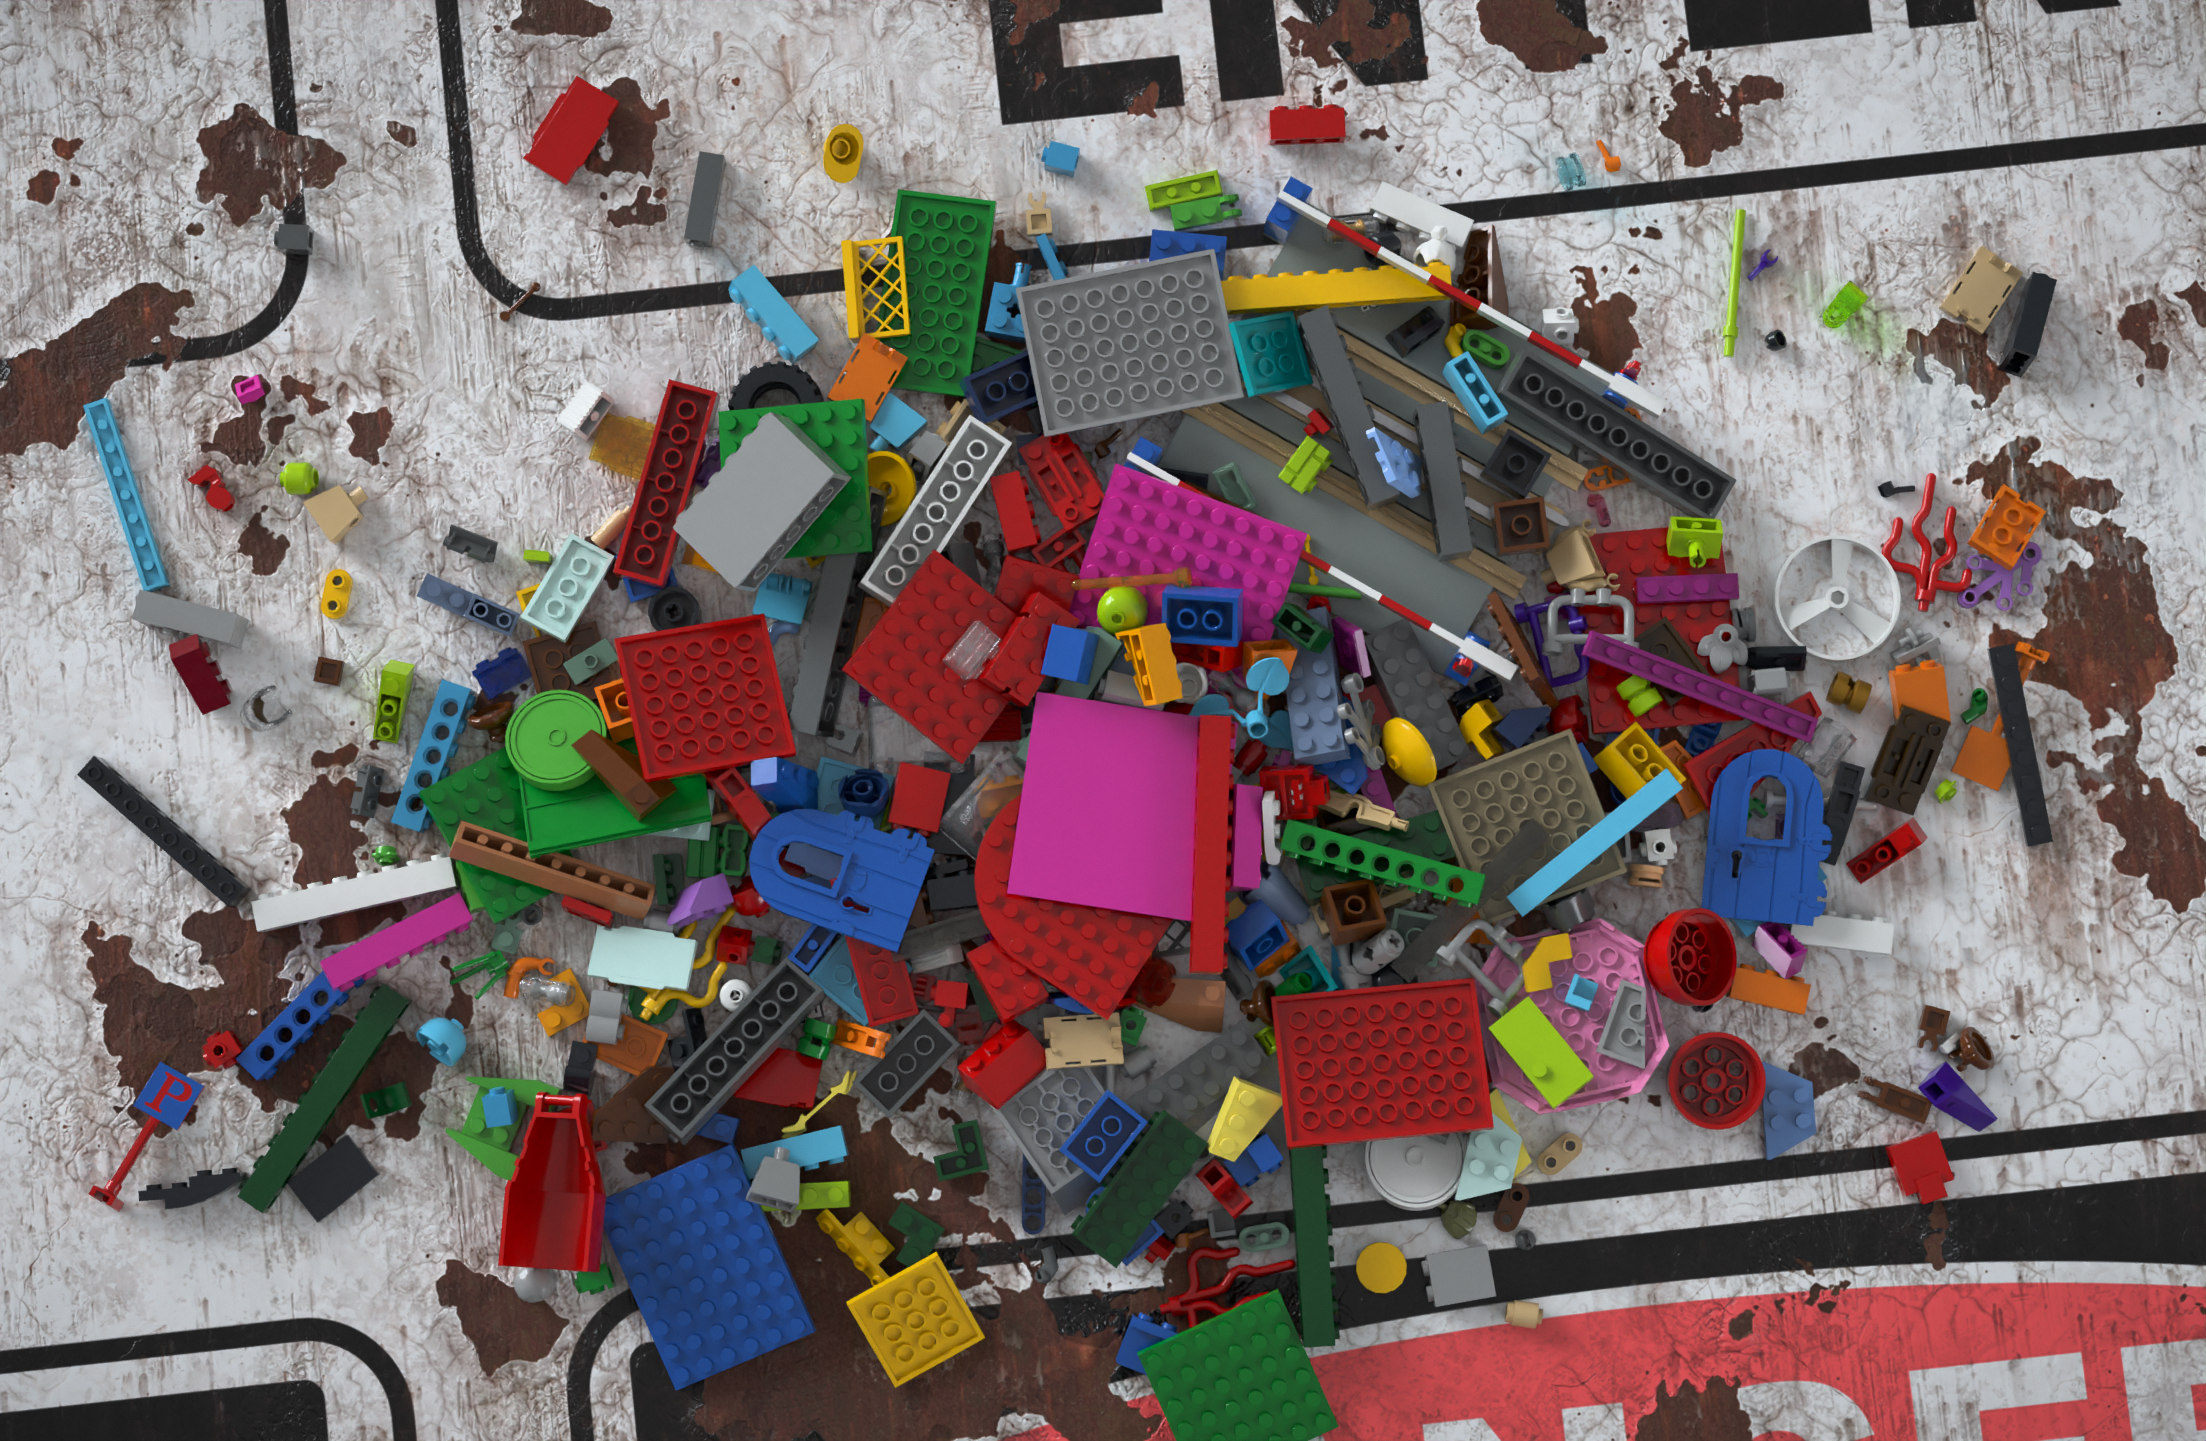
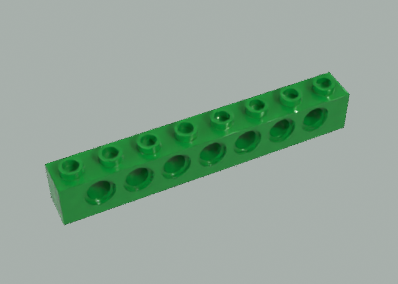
M1289 819L1280 845V849L1286 850L1285 856L1300 859V855L1310 857L1309 862L1324 866L1325 862L1335 864V870L1349 873V869L1359 871V877L1373 880L1374 876L1384 878V884L1398 887L1399 883L1409 885L1407 889L1409 891L1422 894L1423 890L1433 892V898L1447 901L1449 896L1458 899V905L1472 908L1473 904L1479 905L1487 878L1485 874ZM1308 836L1313 837L1315 840V847L1311 851H1306L1302 845L1303 840ZM1332 843H1336L1340 847V853L1335 858H1331L1327 854V848ZM1356 850H1361L1365 856L1363 863L1360 865H1355L1351 859L1353 852ZM1381 857H1385L1389 861V868L1384 872H1380L1376 868V862ZM1405 864H1410L1414 868V874L1409 879L1403 878L1400 872ZM1430 871H1435L1439 876V881L1434 886L1428 885L1425 881V876ZM1454 878H1460L1464 883V887L1459 893H1454L1450 889V882Z

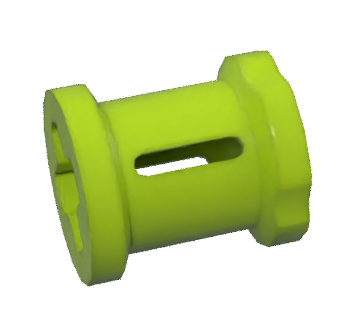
M1266 1026L1253 1035L1266 1050L1265 1054L1267 1057L1276 1052L1275 1034L1272 1026Z

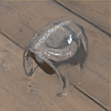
M272 684L259 689L247 698L243 704L240 719L241 723L249 730L256 732L268 731L280 726L292 717L293 712L290 709L287 711L274 692L276 690L275 685Z

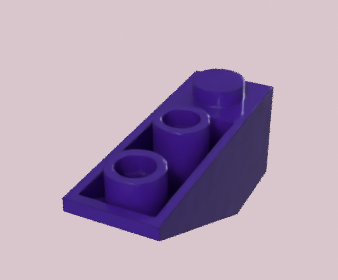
M1946 1061L1931 1071L1918 1086V1089L1936 1108L1978 1132L1998 1119Z

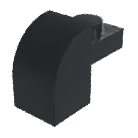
M572 1041L568 1065L565 1068L564 1091L591 1096L596 1075L594 1067L599 1045Z

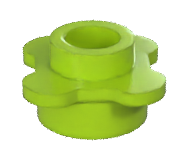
M1945 779L1936 789L1934 795L1938 797L1940 804L1945 800L1949 802L1956 795L1958 790L1955 789L1957 787L1955 780L1951 782Z

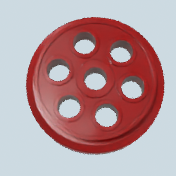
M1705 908L1677 910L1659 921L1649 932L1644 946L1645 971L1653 988L1662 996L1684 1006H1705L1714 1004L1722 999L1732 985L1737 965L1735 942L1729 927L1715 912Z
M1702 1033L1686 1040L1672 1055L1666 1071V1089L1675 1110L1688 1122L1705 1129L1723 1130L1740 1125L1756 1112L1765 1093L1766 1076L1760 1057L1747 1042L1728 1033ZM1711 1048H1715L1719 1052V1059L1714 1063L1710 1062L1707 1057V1053ZM1688 1060H1693L1697 1065V1070L1693 1074H1688L1685 1070V1063ZM1732 1062H1737L1741 1067V1071L1737 1076H1732L1729 1072V1066ZM1712 1073L1718 1077V1085L1715 1088H1710L1706 1082L1708 1075ZM1689 1085L1693 1086L1696 1090V1096L1692 1100H1688L1684 1095V1090ZM1733 1087L1737 1088L1740 1092V1097L1736 1102H1732L1728 1097V1092ZM1710 1099L1715 1100L1718 1105L1716 1112L1713 1114L1706 1110V1103Z

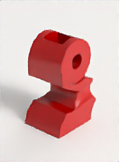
M208 464L187 479L195 486L201 488L211 483L205 499L210 506L218 511L228 512L234 507L235 497L225 489L226 484L222 479L221 473Z

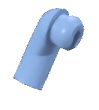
M779 620L775 621L768 631L771 645L774 646L783 633L796 634L800 629V625Z

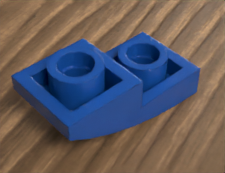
M1723 723L1694 725L1684 749L1694 757L1712 747Z

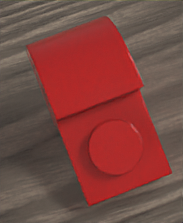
M1213 1159L1196 1175L1234 1219L1254 1203L1216 1159Z

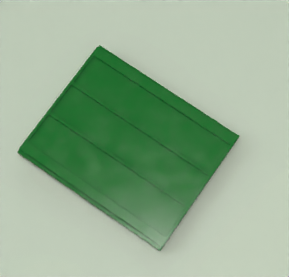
M635 736L616 743L639 757ZM701 773L670 778L669 780L678 790L639 822L596 774L584 784L564 791H548L536 788L527 783L518 774L531 859L538 858L540 855L712 821L706 780Z

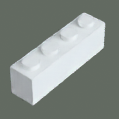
M1383 181L1369 211V214L1373 215L1372 218L1384 224L1390 222L1396 225L1395 228L1404 233L1411 231L1418 234V238L1425 242L1432 239L1431 232L1435 226L1444 225L1448 231L1445 241L1453 248L1454 252H1461L1474 220Z
M1823 911V914L1819 917H1814L1813 926L1787 925V932H1791V935H1794V938L1798 939L1797 942H1801V945L1889 955L1892 952L1894 924L1887 923V918L1872 917V921L1862 920V915L1847 914V918L1837 917V912Z

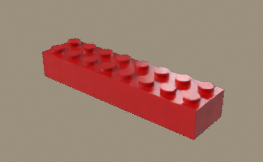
M669 379L613 573L616 576L661 589L666 588L680 540V535L672 527L676 524L678 515L689 508L720 402L718 392Z

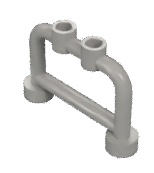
M1582 588L1571 589L1570 595L1558 596L1552 600L1548 607L1547 642L1542 643V655L1560 656L1563 654V644H1585L1589 634H1558V609L1563 605L1583 607L1585 605H1596L1598 607L1621 606L1624 610V634L1603 635L1639 648V643L1634 642L1633 605L1623 596L1611 595V589H1597L1596 595H1586Z
M1482 919L1471 920L1447 947L1442 945L1436 951L1435 956L1448 967H1451L1457 960L1494 997L1487 1005V1008L1493 1015L1501 1018L1509 1012L1507 1005L1525 985L1522 966L1526 960L1521 955L1525 950L1518 942L1512 941L1509 943L1504 938L1507 931L1501 925L1495 923L1492 926ZM1476 929H1481L1486 934L1488 940L1497 945L1503 951L1505 957L1514 962L1519 968L1518 977L1504 993L1459 949Z

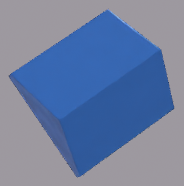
M1052 624L1041 674L1088 685L1099 635Z

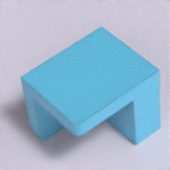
M1575 973L1564 1004L1589 1013L1598 984Z

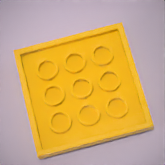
M937 1252L847 1301V1306L895 1388L985 1338L984 1333Z

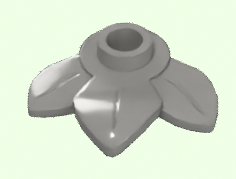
M1730 624L1717 626L1713 634L1704 636L1701 639L1697 649L1698 655L1710 656L1711 666L1717 674L1727 670L1732 661L1744 666L1748 659L1746 644L1738 639L1736 628ZM1724 632L1730 633L1728 641H1723L1721 638Z

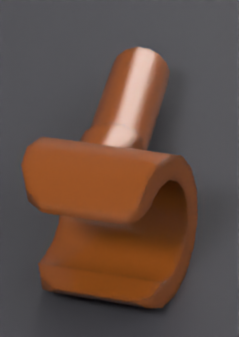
M1208 1227L1195 1232L1177 1234L1175 1236V1247H1190L1189 1239L1209 1234Z

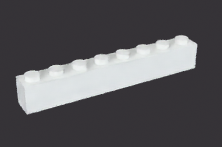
M446 853L431 856L432 861L422 863L421 859L406 862L407 866L397 868V865L382 867V872L372 874V870L357 873V878L348 879L347 876L333 878V883L323 885L322 882L308 884V889L298 891V887L282 890L283 895L274 897L273 893L259 895L257 901L251 902L257 932H267L459 888L460 884L454 868L455 860L454 858L447 857Z

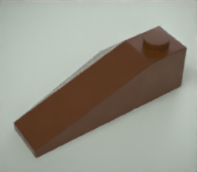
M1491 224L1471 231L1463 257L1465 260L1463 272L1458 274L1456 282L1459 283L1458 289L1509 317L1508 296L1495 226ZM1451 299L1450 326L1461 323L1466 329L1490 330L1500 327Z
M592 729L571 745L638 822L678 790L669 779L645 782L639 757Z

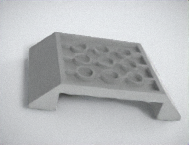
M1049 1040L1042 1044L1044 1049L1050 1048ZM1079 1062L1066 1063V1065L1079 1064ZM1046 1067L999 1110L988 1103L1049 1190L1050 1195L1064 1215H1067L1087 1201L1089 1196L1097 1188L1101 1187L1109 1173L1115 1175L1120 1168L1116 1165L1120 1160L1119 1158L1100 1183H1098L1058 1151L1105 1093V1090L1089 1067L1047 1070ZM1131 1143L1124 1153L1126 1152L1130 1155L1135 1146Z

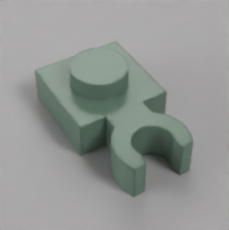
M521 911L518 912L516 919H511L510 917L504 919L505 925L497 924L491 945L492 949L517 955L523 930L516 928L517 924L522 921Z

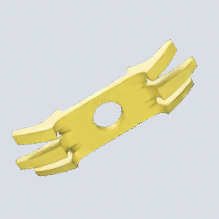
M848 1070L842 1083L832 1086L830 1088L832 1093L807 1115L802 1113L796 1124L784 1127L781 1131L787 1134H784L782 1138L794 1137L807 1130L806 1121L837 1093L846 1095L853 1085L852 1082L856 1078L857 1071L855 1070L851 1076V1071Z

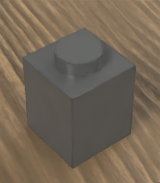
M279 224V229L274 234V244L282 254L312 255L314 230L309 225Z

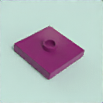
M1341 617L1331 619L1340 665L1353 673H1358L1362 678L1371 676L1362 628Z

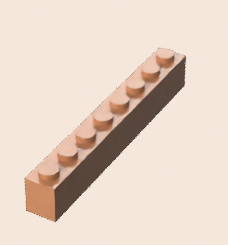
M461 821L449 853L451 858L642 921L651 907L656 888L654 884L558 852L540 855L538 858L531 859L528 842L465 821Z

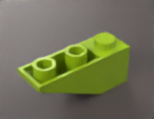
M390 659L383 668L373 739L398 743L411 693L414 664Z

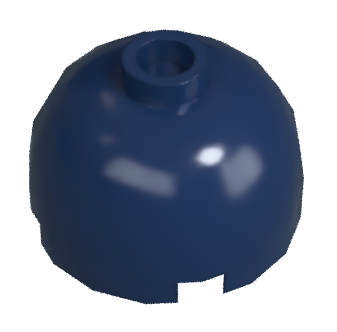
M870 768L858 769L849 778L848 775L842 778L838 785V795L844 810L856 814L855 818L860 816L872 818L883 812L889 802V785L881 772Z

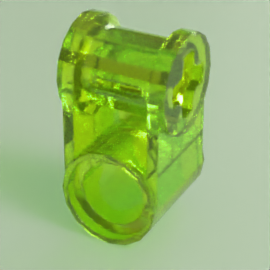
M1850 280L1824 311L1822 316L1823 323L1829 328H1839L1865 303L1869 296ZM1837 311L1840 315L1835 318L1832 314Z

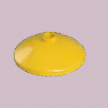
M877 451L867 455L869 486L888 493L881 526H889L901 520L914 500L916 480L911 466L903 457L888 451ZM890 487H892L891 494L888 492Z
M1395 717L1387 721L1382 730V746L1389 766L1407 783L1417 787H1427L1428 784L1434 782L1437 767L1434 755L1426 739L1415 726L1405 719Z

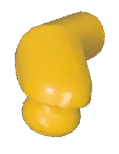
M1461 323L1451 326L1444 340L1445 346L1453 359L1464 353L1459 344L1466 334V328Z

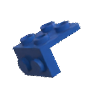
M1141 1312L1138 1316L1133 1314L1118 1351L1116 1362L1147 1375L1137 1352L1180 1333L1177 1332L1178 1327L1167 1322H1163L1162 1325L1153 1322L1154 1317Z

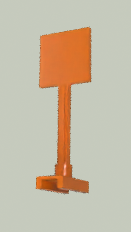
M2018 641L2015 651L2022 655L2018 665L2020 666L2019 672L2023 687L2036 661L2047 662L2050 653L2032 648V645ZM2000 712L1990 732L1971 725L1951 769V772L1996 791H1999L2010 766L2006 742L2001 737L2003 727Z

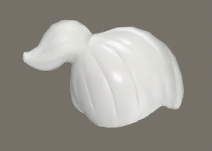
M1435 226L1431 232L1432 239L1421 244L1416 249L1413 256L1414 264H1418L1419 267H1429V263L1443 262L1444 265H1450L1451 274L1453 273L1456 265V256L1453 248L1445 241L1448 232L1446 226Z
M1186 662L1177 663L1176 670L1178 678L1182 683L1183 698L1173 701L1189 705L1195 704L1208 691L1209 683L1206 671L1203 667Z

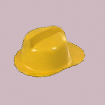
M851 124L837 125L830 131L824 142L823 166L830 179L837 183L852 181L856 177L860 166L864 141L860 131Z

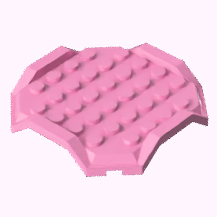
M1601 918L1578 924L1571 931L1566 932L1569 935L1572 958L1548 963L1553 988L1526 992L1524 985L1507 1005L1510 1011L1529 996L1594 1076L1593 1080L1554 1111L1489 1032L1488 1028L1500 1018L1493 1015L1487 1008V1005L1494 997L1475 979L1483 1043L1493 1086L1539 1115L1576 1109L1639 1094L1669 1048L1656 992L1645 971L1644 945L1620 932ZM1559 929L1506 940L1509 943L1512 941L1518 942L1525 950L1521 955L1527 960L1541 937L1561 934ZM1497 945L1492 950L1482 969H1480L1503 993L1519 975L1518 966L1507 959ZM1575 973L1598 984L1589 1013L1564 1004ZM1621 979L1646 988L1645 1070L1596 1053Z

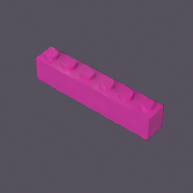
M457 893L320 961V966L333 991L339 989L340 992H344L354 987L353 982L360 978H363L364 981L371 979L378 974L377 970L385 966L387 969L393 968L401 963V958L407 955L410 958L424 952L423 947L431 943L433 946L439 945L447 940V935L453 932L458 935L470 929L469 924L472 923L473 918L460 893Z

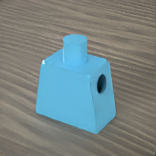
M888 392L870 425L871 431L877 437L869 447L874 452L885 451L890 445L899 452L926 428L928 422L895 395Z

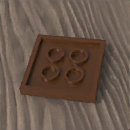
M596 621L575 626L566 643L549 634L522 641L537 694L551 690H569L582 694L591 701L598 699L594 688L613 681L610 669L607 667L576 686L563 663L601 641Z

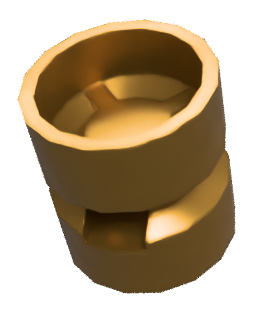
M1838 671L1830 685L1826 701L1837 706L1844 704L1847 710L1861 714L1868 701L1872 684L1860 679L1853 681L1852 676Z

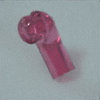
M1598 493L1596 495H1588L1587 506L1589 508L1595 507L1599 525L1601 527H1608L1611 524V518L1604 497Z

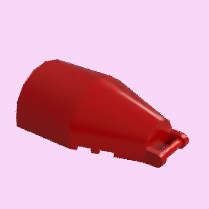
M548 1092L537 1093L534 1114L523 1140L525 1145L520 1158L517 1157L514 1163L516 1168L512 1179L508 1180L505 1187L498 1266L600 1272L606 1191L587 1116L588 1098L586 1094L577 1093L575 1096L549 1095ZM550 1105L573 1106L572 1113L549 1112Z

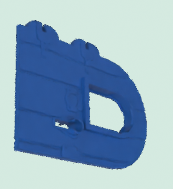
M1774 749L1755 750L1731 761L1719 775L1711 798L1701 908L1711 910L1724 918L1813 926L1814 917H1819L1823 914L1827 902L1817 901V896L1826 898L1828 890H1826V886L1822 881L1817 880L1819 861H1824L1828 857L1832 847L1829 844L1822 845V840L1832 841L1833 834H1831V830L1827 825L1822 824L1824 805L1819 781L1812 770L1799 758L1787 752ZM1771 777L1779 780L1785 786L1787 799L1783 840L1772 839L1764 841L1756 837H1746L1750 791L1753 784L1759 779ZM1733 851H1740L1742 854V858L1739 860L1738 878H1732L1733 859L1731 854Z
M795 809L780 814L762 828L752 845L749 863L754 887L767 904L785 915L895 953L898 952L935 849L927 847L925 837L914 832L912 840L908 839L910 830L905 828H898L892 834L874 829V823L868 816H860L859 821L854 820L856 814L848 810H844L836 816L815 809ZM793 842L807 843L812 847L843 857L840 865L842 866L837 880L834 881L832 889L784 872L779 864V855L783 851V847ZM850 901L855 906L859 905L869 909V912L865 913L853 909L852 906L845 907L843 903Z

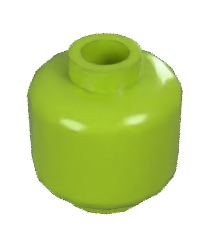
M308 462L288 463L285 466L284 472L280 473V485L285 487V490L290 495H309L319 485L318 470Z

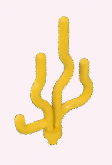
M732 907L726 909L708 935L705 952L700 958L694 959L692 970L706 966L713 959L716 942L720 936L722 926H727L735 914V910ZM693 921L694 923L685 926L678 938L689 939L698 925L697 921ZM720 962L708 980L707 993L702 998H696L686 991L639 987L648 993L641 1003L644 1009L639 1017L648 1021L652 1014L658 1016L663 1006L671 999H679L695 1008H704L710 1005L716 998L718 983L728 968L727 963Z

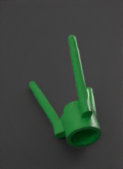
M500 950L492 951L485 956L453 967L452 971L456 972L483 963L452 979L449 983L454 985L484 969L487 970L489 975L495 973V976L475 995V999H479L500 978L507 975L504 970L509 965Z

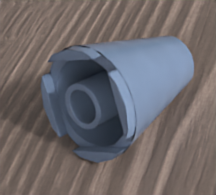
M1266 861L1260 865L1261 881L1259 889L1241 891L1239 899L1249 905L1262 899L1279 919L1294 926L1299 923L1301 925L1304 924L1311 914L1309 912V904L1277 865L1273 866Z

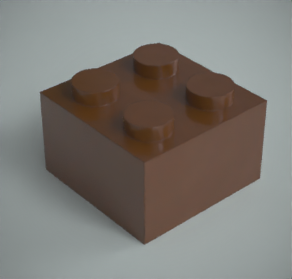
M1544 496L1496 502L1491 505L1490 510L1497 557L1547 551L1550 548Z
M1363 879L1323 888L1319 902L1334 946L1371 939L1382 930H1385L1387 920L1373 880Z

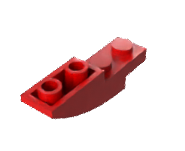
M735 767L701 773L728 805L727 809L755 841L759 832L772 820V817Z

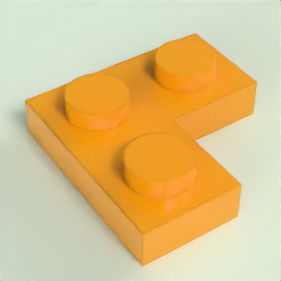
M571 968L548 979L551 987L560 985L564 986L567 990V996L564 1000L537 1014L548 1037L589 1016L590 1003Z

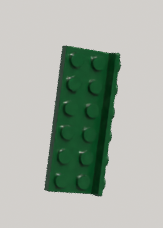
M1164 1109L1161 1113L1155 1111L1148 1121L1150 1125L1148 1131L1145 1134L1143 1132L1138 1134L1132 1142L1135 1146L1130 1155L1125 1152L1116 1164L1120 1167L1115 1175L1109 1173L1101 1184L1104 1187L1102 1193L1099 1196L1096 1194L1092 1196L1086 1204V1207L1089 1208L1084 1217L1079 1214L1070 1226L1074 1229L1071 1235L1115 1268L1119 1266L1208 1145L1206 1141Z

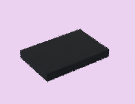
M346 1135L290 1179L287 1184L317 1223H319L380 1174L352 1138Z

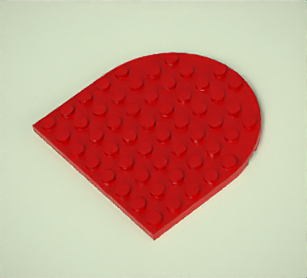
M1020 794L998 813L987 829L979 847L974 883L980 914L985 926L989 929L997 944L1012 959L1108 1021L1173 919L1007 894L1021 801Z

